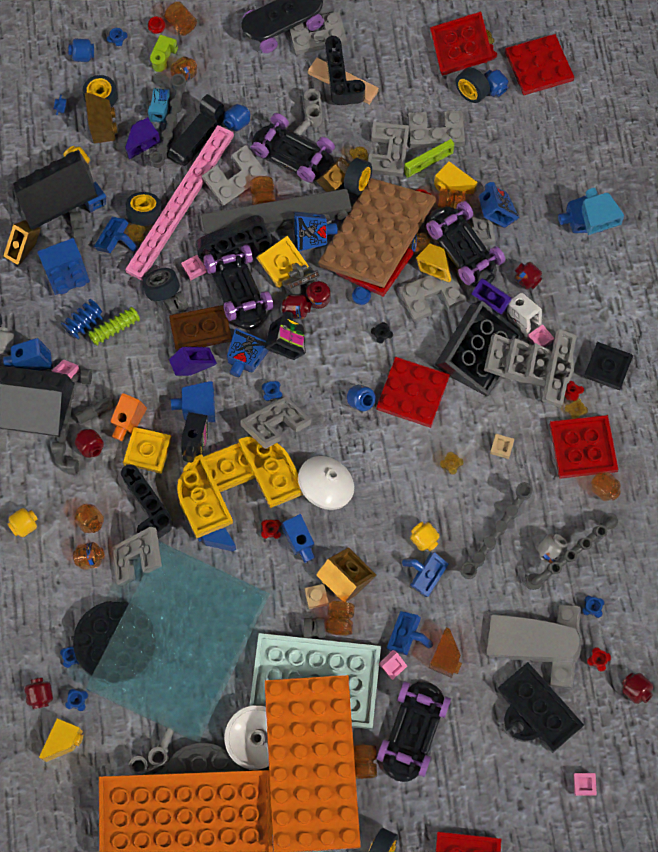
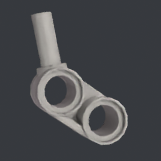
M311 88L304 93L306 117L304 118L305 121L294 131V134L301 136L309 126L316 128L322 123L321 98L319 91Z
M167 727L159 746L151 749L150 752L144 755L135 756L130 760L129 770L133 775H150L164 768L169 761L167 747L174 729ZM156 754H164L162 762H154L153 759ZM138 762H143L145 765L141 772H135L134 770Z

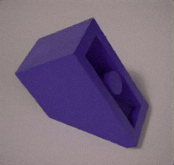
M148 117L137 121L131 127L125 146L129 160L161 143L159 133Z
M481 278L471 293L500 314H503L512 300L504 291Z
M182 347L169 359L176 376H191L217 364L210 347Z

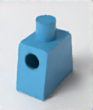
M596 188L588 189L585 192L588 199L583 201L582 214L588 235L622 224L624 214L609 193L598 195Z

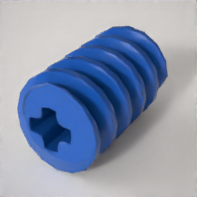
M92 299L88 300L89 304L84 303L82 305L83 309H77L78 314L72 313V319L67 317L65 319L66 324L61 322L64 329L76 339H80L78 332L83 335L86 334L84 327L89 330L91 329L90 322L94 325L97 324L95 318L103 319L101 308Z

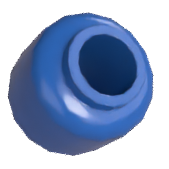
M75 38L72 44H68V55H72V59L75 62H89L91 58H94V44H91L89 39Z
M489 70L484 74L490 85V96L499 97L509 88L507 86L509 81L500 70Z
M233 105L224 112V125L233 131L241 130L250 122V111L244 105Z
M354 385L347 393L348 404L356 410L368 411L375 403V393L367 386Z

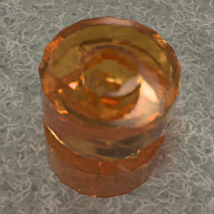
M174 2L165 11L164 18L174 26L173 28L181 36L192 32L197 25V19L181 2Z
M259 176L250 181L253 205L276 201L275 193L273 192L274 182L271 177Z
M440 188L438 208L447 206L457 209V204L465 201L466 191L456 190L452 192L451 189Z
M344 601L329 602L328 615L330 618L327 619L326 632L342 636L351 635L353 622L350 619L354 617L355 605Z
M353 746L356 779L376 778L377 764L373 762L377 759L376 746Z

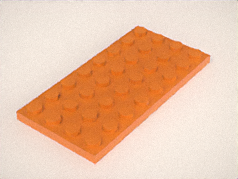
M348 675L265 680L274 852H312L361 848Z
M269 770L100 776L99 852H273Z

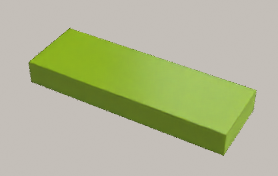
M450 139L405 163L404 174L409 178L453 154L455 143Z

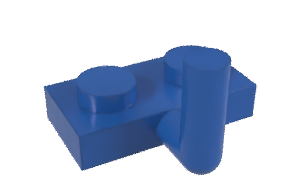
M111 217L94 245L97 251L111 253L118 240L123 241L131 251H135L137 245L127 234H124L129 223L125 219Z
M430 552L423 564L417 559H403L402 561L403 566L414 567L418 570L410 586L424 597H429L449 565L435 552Z
M400 611L386 649L390 652L394 650L399 654L407 655L413 640L420 641L428 649L432 648L433 642L423 633L416 632L421 617L416 614Z

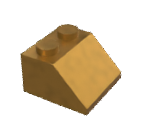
M85 93L88 125L94 144L115 141V133H118L116 122L113 123V118H116L115 108L111 107L108 99L91 93Z
M349 547L328 558L316 574L322 583L328 586L335 593L336 597L344 603L355 597L376 577V574Z

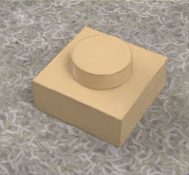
M495 434L490 454L509 459L514 439Z
M324 584L304 588L309 609L329 605Z

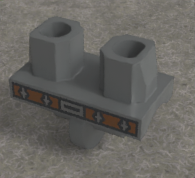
M294 263L292 265L293 270L288 272L290 278L281 282L283 287L288 288L290 294L301 295L303 292L300 285L305 283L307 288L310 283L317 281L316 277L320 275L318 270L307 269L306 265L300 266L298 263Z

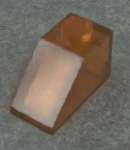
M447 627L431 660L429 669L452 678L454 673H459L462 662H459L460 652L451 630Z

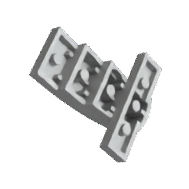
M559 329L556 331L551 351L536 343L530 345L516 338L510 340L493 334L484 371L515 381L543 386L545 389L542 401L556 407H561L564 402L566 386L574 372L572 356L576 335Z
M559 605L557 624L529 618L491 615L486 655L489 657H508L511 660L553 662L550 685L552 687L573 688L575 663L581 652V638L578 633L581 608L579 606Z

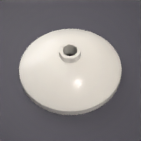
M315 456L305 461L299 470V487L303 495L317 507L336 510L344 507L351 500L354 494L352 476L347 468L337 460L327 456Z
M249 706L239 710L230 719L225 730L224 740L227 752L234 762L244 768L260 770L269 767L266 707ZM261 735V741L255 742V736Z

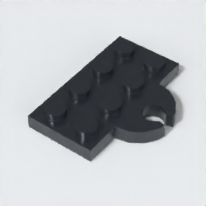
M529 662L497 688V691L510 704L504 716L506 731L511 729V725L514 722H519L523 726L522 732L513 735L512 738L515 740L530 742L539 737L546 747L554 753L584 726L580 719Z

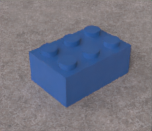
M74 238L37 251L55 295L65 294L70 289L83 287L86 283L90 282Z

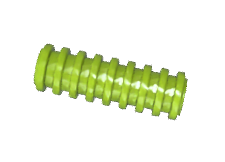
M131 306L129 310H124L123 314L119 313L118 317L115 315L114 319L110 318L109 322L105 321L104 325H99V328H93L94 331H88V335L94 345L98 346L99 342H104V339L108 340L115 333H120V330H125V327L129 328L130 324L134 325L135 321L139 322L140 317L134 307Z

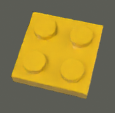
M288 236L257 257L277 288L283 286L281 281L290 278L288 272L293 270L292 265L294 263L309 267Z
M134 427L123 464L125 466L132 464L138 469L162 474L172 436Z

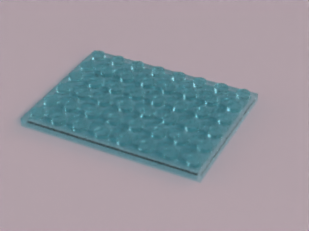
M160 542L159 550L162 567L150 573H144L86 690L199 743L270 594Z

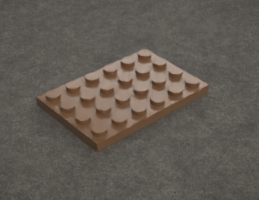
M370 178L363 192L353 205L351 212L348 213L337 234H335L319 260V267L384 288L436 201L435 196Z

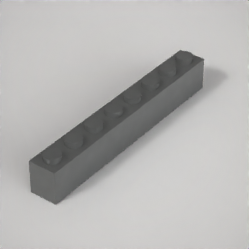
M342 189L201 214L205 235L253 215L261 216L271 233L279 229H292L294 227V212L323 214L327 222L336 219L344 220L348 213L351 212V204L348 190Z

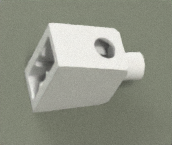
M508 293L507 295L512 300L507 306V316L527 339L528 334L542 325V309L523 293L517 296Z

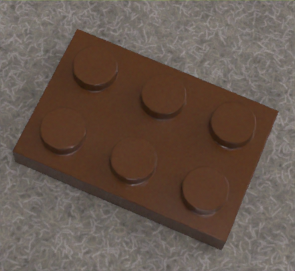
M224 305L169 315L176 352L182 347H207L232 341L228 319L224 312Z

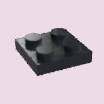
M597 341L584 378L620 391L633 354Z

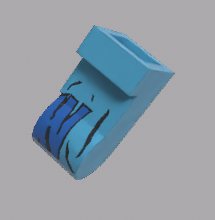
M153 89L152 101L148 109L151 122L166 123L170 98L169 89Z

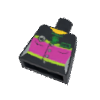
M286 311L282 313V317L270 324L265 348L295 360L306 353L304 327L302 324L293 321L294 315L292 312Z
M188 412L181 438L183 460L192 463L196 456L203 455L208 440V415Z

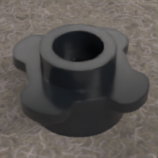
M385 322L371 329V334L376 337V342L379 344L393 337V332L390 331L388 324Z

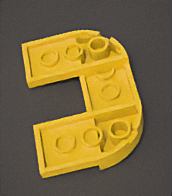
M252 436L238 439L237 444L204 457L200 454L195 457L194 462L187 463L183 468L180 479H178L177 491L179 504L196 539L233 524V519L220 494L222 491L256 478L270 508L303 495L298 483V472L289 454L281 445L276 443L265 449Z

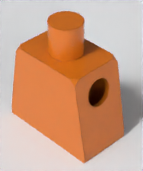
M124 393L121 394L111 418V423L116 427L111 436L112 438L122 442L126 432L132 434L133 428L138 427L147 409L140 400Z

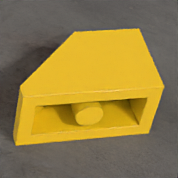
M449 161L435 175L434 179L436 189L447 195L474 194L478 183Z
M429 243L416 257L419 270L450 282L451 275L445 250L440 246Z
M57 718L39 758L48 762L74 751L75 747L79 746L83 740V731L81 728Z

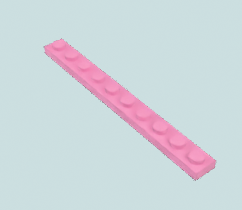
M217 125L126 267L125 271L127 274L143 280L205 183L202 175L215 167L233 139L234 132Z

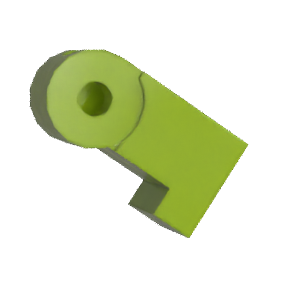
M163 35L159 36L150 55L153 70L162 72L167 68V60L170 54H176L178 50L176 39Z

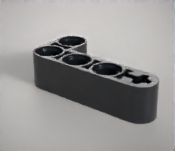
M329 36L325 40V55L331 100L336 105L361 103L365 99V83L361 80H346L341 40L337 36Z
M206 94L200 102L199 115L169 150L168 156L183 166H186L210 138L217 125L220 126L224 120V104L209 94Z
M253 215L200 237L196 241L198 257L204 260L205 255L211 254L214 258L218 254L222 255L251 242H254L260 253H264L273 246L264 219L259 215Z
M132 464L124 466L121 470L123 481L148 516V519L138 525L137 534L149 527H154L157 530V537L159 539L172 530V518L138 468ZM129 474H132L135 477V482H133L131 477L128 476ZM139 489H147L145 493L137 494ZM150 504H157V507L155 509H148V506ZM161 519H168L165 525H159L158 523Z

